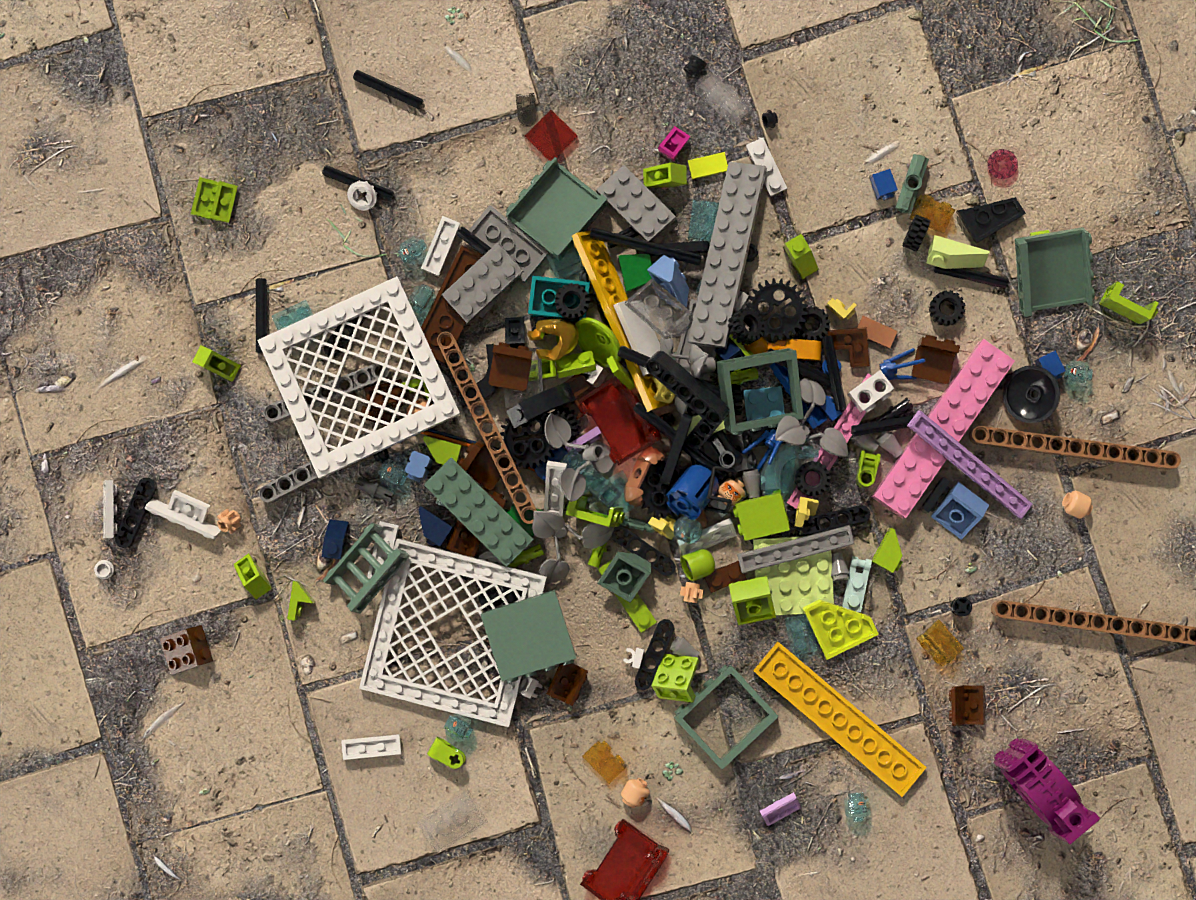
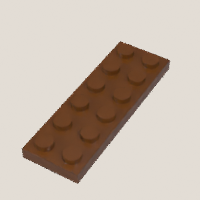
M461 245L421 326L435 359L444 364H447L437 343L439 334L449 332L458 342L466 322L442 294L483 257L482 254ZM444 337L441 343L443 346H449L452 339Z

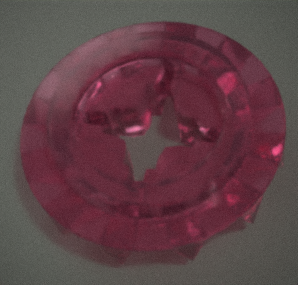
M999 149L989 156L987 166L989 173L994 178L1004 180L1015 174L1018 168V161L1011 151ZM1006 158L1005 166H1007V168L1003 167L999 171V164L997 163V161L1001 162Z

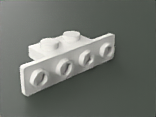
M177 490L172 493L169 505L156 499H151L145 506V509L152 514L160 515L172 523L185 526L186 529L203 534L206 538L216 539L221 533L217 526L205 521L210 508L209 504Z

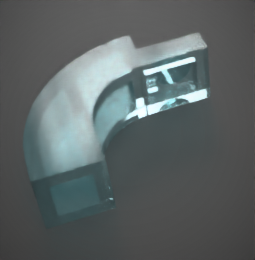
M791 444L780 447L771 465H768L769 456L762 467L760 490H780V474L783 466L793 459L818 458V449H813V446H802V450H799V446Z
M574 448L559 461L560 463H567V468H572L575 471L586 463ZM591 465L586 466L579 472V474L586 478L585 489L607 508H610L622 495L609 480L600 475Z

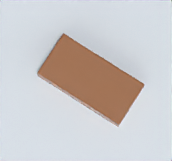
M865 316L861 317L857 328L867 327L868 340L890 349L898 332Z

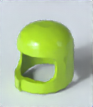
M700 549L680 556L683 572L692 582L712 574L715 570V560L706 549Z

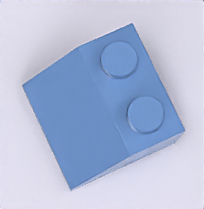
M663 255L647 271L661 296L685 309L689 293V287L686 283L687 279L680 272L679 263L674 258L670 259Z
M958 482L948 492L931 517L962 540L983 518L989 504Z

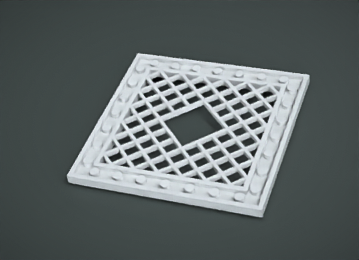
M398 277L392 278L257 340L319 479L461 415ZM389 303L390 308H387L383 305ZM377 308L374 317L365 314ZM380 309L390 312L387 321L377 318ZM393 314L398 325L390 323ZM359 317L356 325L348 322L352 319ZM363 317L372 319L369 329L360 326ZM376 321L385 324L382 334L372 331ZM342 324L339 333L330 330ZM345 325L355 328L352 337L342 334ZM388 326L398 329L394 338L385 335ZM358 329L368 332L364 342L355 339ZM400 331L402 332L406 342L397 340ZM324 333L321 341L313 338L319 334ZM328 333L337 335L334 345L325 342ZM371 334L380 337L377 346L367 343ZM341 337L350 340L347 350L337 347ZM383 338L393 341L389 351L380 348ZM307 340L304 349L295 346ZM310 341L320 344L317 353L307 350ZM353 342L363 345L359 354L350 351ZM396 343L405 346L402 355L393 352ZM323 345L333 348L329 358L320 355ZM366 346L375 349L372 359L362 356ZM293 348L302 351L299 361L290 358ZM408 348L410 349L414 360L405 357ZM289 349V351H288V353H287V356H286L284 350ZM336 350L345 353L342 362L332 359ZM378 351L388 354L385 363L375 360ZM306 353L315 356L311 366L302 363ZM348 354L383 366L370 401L335 389ZM391 355L401 358L397 368L388 365ZM318 357L327 360L324 370L315 367ZM404 360L413 363L410 372L400 369ZM289 361L297 364L295 372H293ZM331 362L340 365L337 375L327 372ZM416 365L421 373V376L413 374ZM301 366L310 369L307 378L297 375ZM386 368L396 371L392 380L383 377ZM313 370L323 373L319 383L310 380ZM399 372L408 375L405 385L395 382ZM326 375L335 378L332 388L323 385ZM411 377L421 380L418 390L408 386ZM297 379L305 381L302 390ZM381 380L391 383L387 393L378 390ZM424 382L430 394L421 391ZM308 383L318 386L314 395L305 393ZM394 385L403 388L400 398L391 395ZM321 387L330 390L327 400L317 397ZM406 390L416 392L413 402L403 399ZM333 392L343 395L340 404L330 402ZM376 393L386 396L382 406L373 403ZM419 394L429 397L425 407L416 404ZM304 395L313 398L310 407L308 406ZM346 396L355 399L352 409L343 406ZM389 397L399 400L395 410L386 407ZM316 400L325 403L322 413L313 410ZM359 401L368 404L365 414L355 411ZM402 402L411 405L408 415L398 412ZM328 405L338 407L335 417L325 414ZM371 405L381 409L378 418L368 415ZM414 407L422 409L412 414ZM341 409L351 412L347 422L338 419ZM384 410L394 413L390 423L381 420ZM312 413L320 415L317 424L314 420ZM354 414L363 416L360 426L351 424ZM397 415L405 417L394 422ZM324 417L333 420L330 430L320 427ZM367 418L376 421L373 431L363 428ZM336 422L346 425L343 434L333 432ZM379 423L387 425L377 430ZM349 426L359 429L355 439L345 436ZM319 430L328 433L325 442ZM362 431L370 433L359 438ZM331 434L341 437L337 447L328 444ZM344 439L352 441L342 446ZM327 447H328V448H331V449H334V450L331 451V452H329L328 449H327Z
M397 538L394 550L396 548L404 550L410 557L384 586L359 689L509 727L522 675L518 676L519 680L507 683V680H500L498 691L496 690L493 682L498 680L500 675L490 680L486 673V670L493 666L498 671L496 662L490 653L492 649L488 650L483 641L488 638L487 635L481 638L476 628L483 625V621L474 626L469 616L476 612L481 614V609L488 605L495 609L493 602L502 598L505 605H508L509 603L504 596L514 591L518 601L543 594L547 576ZM411 563L417 564L416 566L410 569ZM423 566L431 567L436 570L427 574ZM420 567L425 576L416 581L411 571ZM442 571L454 573V575L446 579ZM439 572L443 581L434 586L429 576ZM409 575L413 583L405 588ZM460 575L474 579L465 584ZM457 576L462 586L453 591L448 581ZM427 579L432 588L423 593L418 583ZM479 580L493 584L483 588ZM476 581L481 591L471 595L467 586ZM445 583L451 593L441 597L436 588ZM415 585L420 595L411 600L406 590ZM498 585L509 587L511 589L502 593ZM495 586L499 596L490 600L486 590ZM464 588L469 598L460 603L455 593ZM517 590L523 591L522 597H520ZM434 591L439 600L430 605L424 595ZM404 593L408 602L400 606ZM483 593L488 602L479 607L474 598ZM452 595L457 605L448 609L443 600ZM422 597L427 607L418 612L413 602ZM471 600L476 610L467 614L462 605ZM441 602L446 612L436 616L432 607ZM410 604L415 614L406 618L401 609ZM460 607L479 640L446 659L427 626ZM429 609L434 619L425 623L420 614ZM398 613H400L404 621L396 625ZM417 616L422 626L413 630L408 621ZM406 623L410 633L401 637L397 627ZM424 628L429 638L420 642L415 633ZM395 631L399 639L391 644L393 633ZM413 635L417 645L409 649L404 639ZM432 640L436 649L427 654L422 644ZM401 642L406 651L397 656L392 646ZM480 642L485 652L476 656L471 647ZM420 647L425 656L416 661L411 651ZM469 649L474 659L464 663L460 654ZM390 650L394 658L386 663ZM438 651L443 661L434 665L429 656ZM408 653L413 663L404 668L399 658ZM488 654L492 664L483 668L478 659ZM457 656L462 666L453 670L448 661ZM427 659L432 668L422 672L418 663ZM397 661L401 670L392 675L387 665ZM476 661L481 670L472 675L467 666ZM445 663L450 673L441 677L436 668ZM415 665L420 675L411 679L406 670ZM464 668L469 677L460 682L455 673ZM434 670L438 680L429 684L425 675ZM403 672L407 680L395 676ZM483 673L488 682L479 687L474 677ZM452 675L457 685L448 689L443 680ZM422 677L425 684L414 681ZM471 680L476 689L467 694L462 684ZM441 682V684L443 685L444 689L437 688V687H433V686L436 685L437 683ZM490 684L495 694L486 699L481 689ZM460 687L463 694L452 692V690ZM478 692L482 699L472 697L471 695ZM494 697H496L495 702L489 701V700L493 699Z

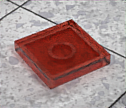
M550 110L524 137L548 161H552L554 157L557 158L578 138V135Z

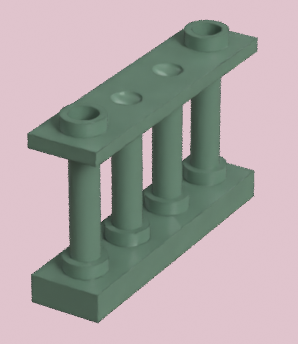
M371 523L364 529V533L335 567L327 572V576L323 580L331 585L337 583L350 597V603L347 605L348 609L351 612L360 614L410 557L404 550L398 548L393 550L379 535L383 527L375 523ZM373 540L388 555L382 565L366 549ZM360 555L375 569V573L370 579L354 564ZM348 569L363 584L362 589L357 594L342 578Z

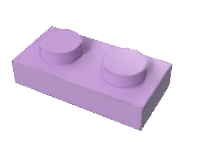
M597 426L571 443L584 445L589 442L592 444L600 439L599 435L602 432ZM565 446L569 454L573 452L575 455L583 450L581 448Z

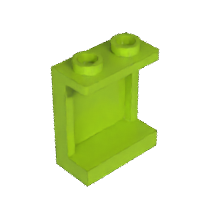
M1118 281L1107 287L1099 303L1138 324L1154 319L1159 310L1157 308L1159 303L1156 301L1142 307L1120 296L1119 294L1124 284Z
M781 489L773 491V494L739 501L735 504L736 506H733L735 518L739 517L740 520L738 525L739 534L744 536L745 541L790 530V523Z
M581 496L576 501H569L566 515L607 527L619 526L623 523L625 517L623 507H611L609 515L585 509L588 497Z

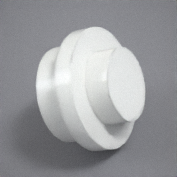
M101 560L95 565L94 572L98 578L108 579L114 573V566L110 561Z

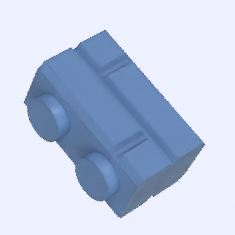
M412 451L409 458L410 462L407 463L405 471L408 473L407 477L420 483L421 479L426 480L429 473L428 469H431L433 460L429 456Z

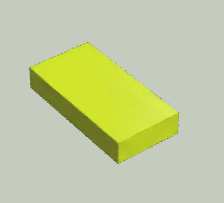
M725 152L688 160L692 180L727 172L728 164Z

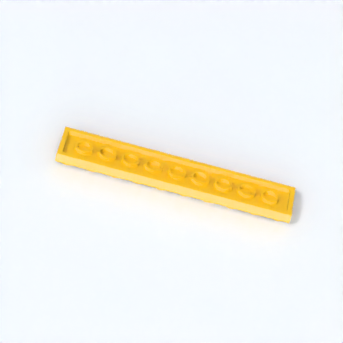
M591 230L575 233L572 235L574 246L580 255L582 265L589 276V281L593 285L596 297L604 311V316L617 337L620 347L625 346L632 349L613 306L629 299L603 241L590 238ZM625 359L627 369L631 373L634 385L641 396L642 404H644L647 412L670 405L669 403L655 400L654 396L658 388L652 379L653 375L643 376L638 364Z
M778 641L754 668L753 672L901 797L904 796L927 768Z

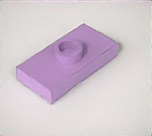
M793 792L760 810V813L767 826H770L801 809V806Z

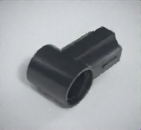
M723 430L710 436L708 440L718 454L719 462L724 468L736 467L742 463L743 456L741 452L734 448ZM730 454L733 457V463L729 461Z
M501 585L498 586L502 593L511 589ZM496 589L486 592L490 600L499 596ZM514 591L504 596L508 603L518 600ZM483 593L478 595L481 606L488 602ZM502 598L493 602L494 607L501 604L505 605ZM488 605L483 610L490 609L491 606Z

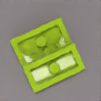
M199 177L190 215L229 223L238 186Z

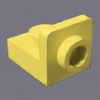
M832 298L825 305L841 321L845 317L849 320L856 312L854 310L856 307L855 303L846 311L844 309L845 305L839 299L834 300Z
M653 376L652 379L658 388L654 396L655 400L669 404L672 403L675 394Z
M800 497L796 509L795 526L803 527L804 521H808L809 516L816 515L819 505L818 500Z
M668 516L659 520L652 517L648 522L658 534L670 540L673 539L681 526L680 522Z

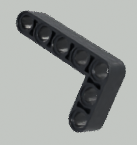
M657 351L646 362V369L702 417L686 438L687 445L690 448L699 449L728 416L729 407L667 353Z

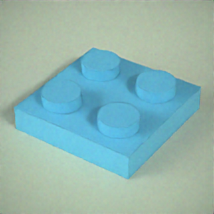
M782 386L743 390L746 421L785 414Z

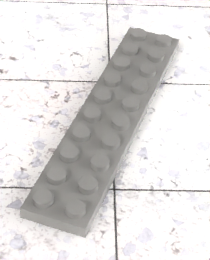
M736 162L728 163L688 338L690 344L727 349L730 335L729 330H731L728 327V324L731 322L728 320L735 313L766 175V166Z

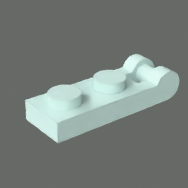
M852 556L849 567L850 574L846 582L842 607L861 612L872 560H861L856 556ZM856 567H862V573L856 572Z

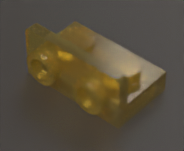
M924 194L917 198L909 219L913 221L916 214L931 220L929 228L944 234L955 209L951 208L952 205L949 203H939L934 201V197Z
M939 619L916 638L921 647L927 650L933 657V660L941 667L952 662L964 649Z
M598 739L582 757L610 784L626 769L624 766L626 762L618 754L614 756L610 752L612 748L605 740L601 742Z

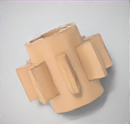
M225 509L217 516L219 519L217 525L222 532L229 531L232 534L241 527L239 523L241 517L234 510L229 512L228 509Z
M686 582L685 587L681 586L680 595L684 596L683 601L697 603L698 598H703L704 590L700 589V584Z

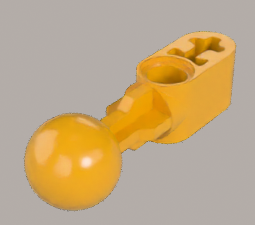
M760 337L757 341L744 345V348L747 352L750 350L753 354L765 353L770 348L774 350L790 348L796 350L797 361L818 362L821 361L822 342L786 339V341L778 340L776 343H770L763 337Z

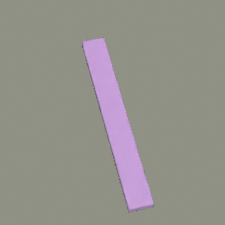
M918 410L907 425L1019 519H1022L1033 505L922 411Z

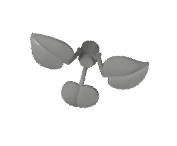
M666 329L662 330L660 351H664L670 357L689 360L691 373L695 378L703 377L704 373L715 372L716 363L714 358L708 357L709 354L702 351L695 344L690 346L689 356L675 354L673 352L674 344L671 335ZM675 395L673 399L678 412L683 415L684 412L686 413L688 405Z
M805 377L800 381L801 398L805 403H811V406L800 423L793 416L783 417L778 424L775 440L799 446L805 441L809 442L811 439L822 437L820 445L824 450L839 457H847V443L840 431L834 428H827L824 430V434L817 433L810 436L809 428L803 425L815 405L822 406L826 400L825 392L820 384Z
M553 413L548 415L545 422V436L552 447L560 448L564 444L567 447L584 449L582 456L586 463L578 467L576 471L572 468L563 470L559 478L561 490L567 500L570 502L576 501L582 496L586 488V478L579 474V472L586 466L591 465L596 472L600 474L606 473L620 458V455L602 442H594L590 447L588 444L568 443L567 441L571 437V428L568 422Z
M534 511L532 525L534 535L538 538H549L553 535L557 554L556 560L547 559L543 562L539 569V575L547 576L546 584L558 582L568 575L570 568L566 561H560L561 556L558 538L565 537L568 530L579 540H583L585 548L594 549L604 545L610 539L614 527L590 523L583 529L581 536L569 524L566 525L563 517L559 514L547 511Z

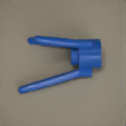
M912 348L890 359L883 360L879 367L888 381L894 379L915 380L916 378L913 376L894 374H897V369L924 363L925 359L896 365L894 361L915 351Z
M771 429L770 432L766 430L762 436L742 451V454H746L762 440H766L764 443L769 448L756 468L758 472L772 452L768 461V465H771L780 445L783 443V441L775 440L776 430Z

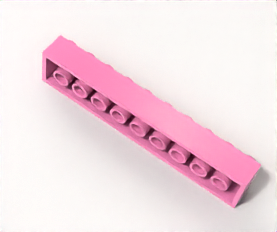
M982 339L932 408L928 417L959 442L1015 360L985 339ZM915 433L905 447L904 452L898 457L871 497L904 519L909 515L947 459Z

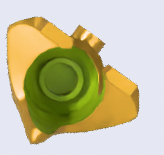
M564 319L540 320L536 324V329L527 333L530 341L542 340L545 333L556 335L557 345L553 349H536L539 359L551 361L559 360L570 353L577 346L579 339L578 328L570 321Z

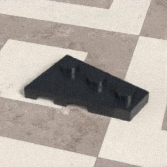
M1016 197L956 211L976 244L1026 214Z

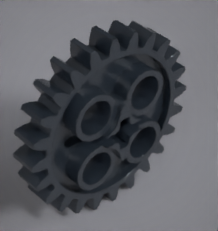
M773 278L772 284L765 280L764 287L758 284L759 291L752 290L755 295L754 297L748 296L752 303H747L746 306L753 308L754 312L757 311L759 313L757 316L762 318L773 311V305L778 307L787 299H791V302L780 309V314L775 312L768 319L760 320L765 324L762 326L765 328L764 338L769 334L771 335V340L778 336L779 341H781L782 335H785L788 339L789 332L795 335V328L802 329L799 322H806L802 318V316L808 315L806 311H803L808 305L802 303L806 300V297L800 298L803 291L796 292V284L790 287V280L786 284H783V278L780 279L779 283H776L775 278ZM777 291L783 292L784 299L781 301L775 300L774 293ZM762 302L767 303L769 310L767 312H760L758 305ZM789 306L794 307L796 314L794 316H787L785 309ZM772 318H778L780 326L773 328L770 326L769 321Z
M547 412L521 425L522 432L518 434L517 428L513 427L510 419L505 418L508 424L507 426L501 425L505 431L500 434L504 436L503 440L517 467L523 466L524 469H528L530 466L531 469H535L536 465L538 467L543 466L542 461L547 463L549 461L548 456L554 457L552 450H558V448L552 447L548 443L546 436L543 438L514 441L515 438L519 437L524 438L531 435L545 434V422L550 413ZM539 422L540 429L536 432L535 425ZM539 441L542 442V448L540 451L537 449V444ZM521 444L524 445V451L522 453H520L519 447Z
M664 456L662 461H657V464H650L640 486V489L643 490L641 502L644 503L641 509L648 508L647 514H651L654 511V517H658L661 513L662 519L666 518L667 514L669 518L674 516V512L666 503L668 499L666 494L688 467L687 465L680 467L682 461H678L674 480L671 481L670 486L667 485V489L662 490L661 486L665 484L660 483L662 476L659 471H662L663 474L668 459L667 456ZM642 470L637 471L639 475H641ZM651 475L657 479L655 485H652L649 481ZM655 494H659L661 497L659 504L654 501Z

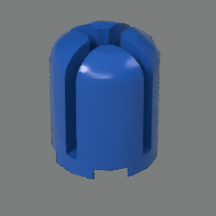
M701 465L688 467L666 494L669 500L667 505L676 515L681 513L684 516L690 517L688 520H695L709 504L711 499L708 498V490L712 471ZM716 476L714 478L711 496H715L719 488V482Z

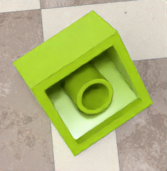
M767 576L729 584L738 626L776 618Z

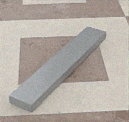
M847 525L739 553L737 557L741 572L745 573L854 545L855 543L851 527Z

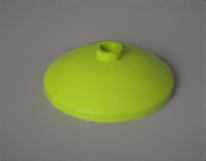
M582 318L575 324L578 328V344L583 352L592 350L595 363L609 368L607 358L613 356L620 362L621 357L618 356L620 344L608 326L593 318Z

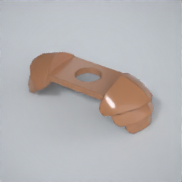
M651 446L639 455L625 485L624 500L634 507L642 505L641 495L643 490L640 489V486L650 464H657V461L664 457L656 448L653 449ZM641 469V475L636 479L635 475Z

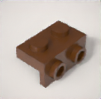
M399 379V380H396V381H395V382L400 383V384L403 383V382H402V379ZM391 383L380 384L378 390L387 393ZM394 385L391 395L400 398L403 388ZM375 386L364 388L368 401L371 399ZM376 393L373 403L382 406L386 396ZM389 397L386 407L392 406V408H396L399 400ZM371 405L370 412H380V408Z
M457 522L446 549L474 558L479 551L480 541L465 526Z
M560 663L546 694L573 706L574 702L579 698V691L582 685L587 680L588 670L574 663L564 666L563 663Z

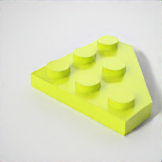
M820 599L803 607V611L827 660L879 635L872 618L868 615Z

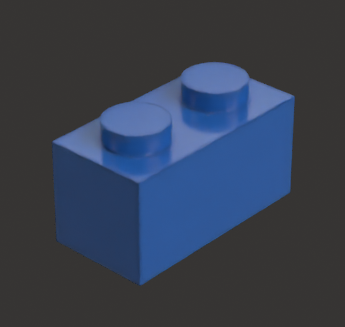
M826 395L825 403L819 407L832 422L842 413L836 410L833 403L834 400Z

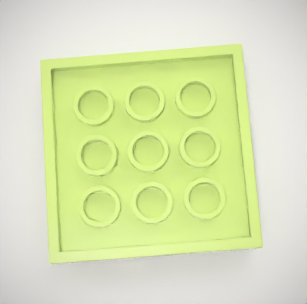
M804 536L753 539V550ZM831 550L754 570L755 578L767 576L776 615L805 614L803 607L819 599L834 604Z

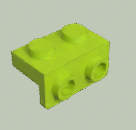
M592 350L563 356L555 361L559 378L596 370Z

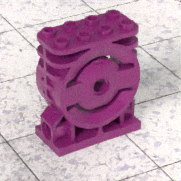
M1015 738L1008 744L1010 747L1007 750H1001L994 756V765L1001 769V773L1035 814L1049 826L1047 828L1048 831L1055 837L1068 844H1072L1100 820V817L1095 812L1087 809L1081 803L1082 800L1077 791L1044 752L1038 749L1036 743L1023 738Z

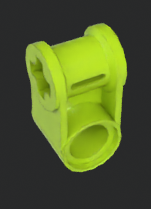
M861 450L856 474V484L859 487L868 488L875 482L881 454L877 453L874 455ZM862 474L869 476L870 482L868 484L861 481Z
M440 737L435 738L427 752V755L453 769L461 767L466 760L463 751ZM458 755L460 762L454 763L452 756Z

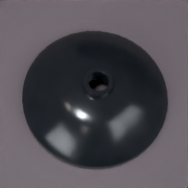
M1034 365L1021 367L1015 370L1005 382L1003 388L1004 404L1008 412L1019 421L1025 423L1044 421L1056 411L1059 405L1060 387L1058 381L1050 371L1043 367ZM1034 391L1038 392V396L1036 398L1033 396Z

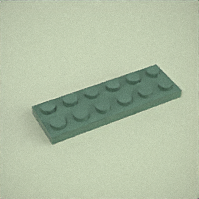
M452 457L424 484L506 567L534 540Z

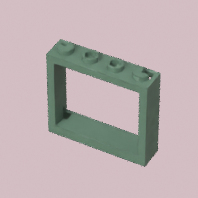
M786 348L717 361L721 400L729 407V414L724 419L725 430L733 435L742 434L744 430L758 431L764 426L770 428L778 427L779 422L785 416H793L797 420L804 419L796 350ZM787 360L793 412L736 423L730 371Z
M724 665L717 671L719 675L715 679L709 678L702 685L704 689L700 693L698 691L694 692L696 696L694 703L689 702L686 706L680 705L675 711L676 715L674 716L677 722L721 769H724L779 717L732 665ZM732 674L768 714L719 758L687 724L683 717L728 675Z

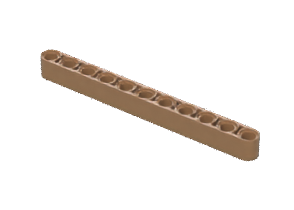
M442 332L437 338L439 348L521 519L526 524H533V520L527 521L524 518L527 510L537 511L454 336L449 332ZM444 337L452 339L449 346L442 345L441 342ZM458 354L460 356L459 362L451 363V355ZM462 371L468 373V378L465 381L458 379V374ZM475 389L477 392L476 396L468 398L466 396L467 390ZM477 406L485 408L483 415H475L474 411ZM486 423H491L493 425L492 432H483V426ZM500 441L502 444L501 448L497 451L492 450V442ZM502 458L510 460V465L507 468L500 467L499 462ZM511 475L518 477V483L514 486L508 484V478ZM518 493L526 494L527 499L524 503L516 501Z
M978 426L969 432L970 441L976 445L1164 470L1177 468L1181 463L1180 455L1174 451ZM977 430L983 433L982 440L976 439L975 432ZM995 433L1001 434L1002 441L1000 443L994 440ZM1015 435L1021 438L1020 445L1014 444L1013 438ZM1034 438H1037L1040 441V446L1038 448L1034 447L1032 444ZM1053 440L1059 443L1057 451L1051 446ZM1072 443L1078 446L1076 453L1071 451ZM1092 445L1097 449L1095 456L1090 453ZM1110 448L1116 451L1115 458L1110 457ZM1129 451H1133L1135 454L1133 461L1128 457ZM1149 453H1151L1154 456L1153 463H1150L1147 460V455ZM1167 456H1171L1173 459L1171 466L1166 462Z
M997 600L991 606L992 614L999 618L1196 645V639L1194 641L1190 639V633L1192 631L1196 632V627L1005 600ZM1001 603L1006 608L1003 614H999L997 611ZM1020 606L1025 610L1022 617L1017 615V609ZM1039 609L1044 613L1043 618L1040 620L1036 617V611ZM1057 612H1061L1063 615L1061 622H1057L1055 619ZM1078 614L1082 618V622L1079 625L1074 622V618ZM1096 617L1101 620V625L1098 628L1093 623ZM1115 620H1118L1120 623V628L1118 630H1115L1113 628V622ZM1134 623L1139 625V631L1136 633L1132 630ZM1154 625L1158 628V633L1155 636L1151 632ZM1173 628L1177 630L1175 638H1172L1170 634Z

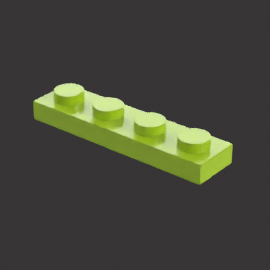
M612 560L598 569L601 575H603ZM638 593L631 602L616 595L641 633L657 622Z

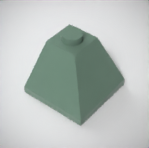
M617 552L597 584L631 602L650 575L651 563L633 553Z

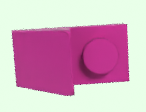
M674 126L659 145L658 151L672 161H675L690 136Z

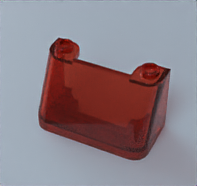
M616 376L578 400L580 411L584 415L587 414L593 418L611 447L610 459L614 464L617 463L618 466L662 440L660 432L633 411V407L640 400Z
M622 819L614 828L617 839L597 870L586 871L580 883L581 886L600 900H640L669 854L668 847L626 819Z

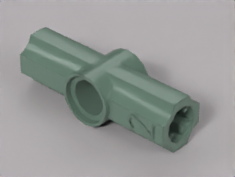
M916 154L912 156L895 207L900 212L908 214L912 212L929 161L925 156ZM908 180L915 181L916 188L909 187Z

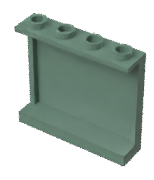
M554 157L552 161L546 162L540 175L537 174L533 177L531 185L520 192L519 199L508 206L506 217L560 261L574 245L572 235L587 230L608 205V198L603 194L598 195L561 166L557 158Z
M1083 227L1015 239L1019 310L1024 317L1032 316V311L1084 302H1087L1089 306L1093 305L1092 299L1095 298V292L1091 281L1094 280V274L1090 264L1093 262V255L1089 244H1092V237Z
M556 589L480 614L501 681L507 680V683L519 680L518 676L526 675V677L536 675L537 670L544 669V671L555 669V665L563 663V666L574 663V659L577 658Z

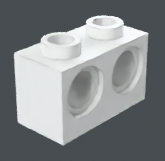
M879 370L847 395L860 413L864 410L869 412L876 407L875 402L881 399L884 401L892 395L890 391L894 387L883 372ZM876 382L883 384V392L876 391ZM864 393L868 396L869 400L867 403H862L859 400L860 394Z

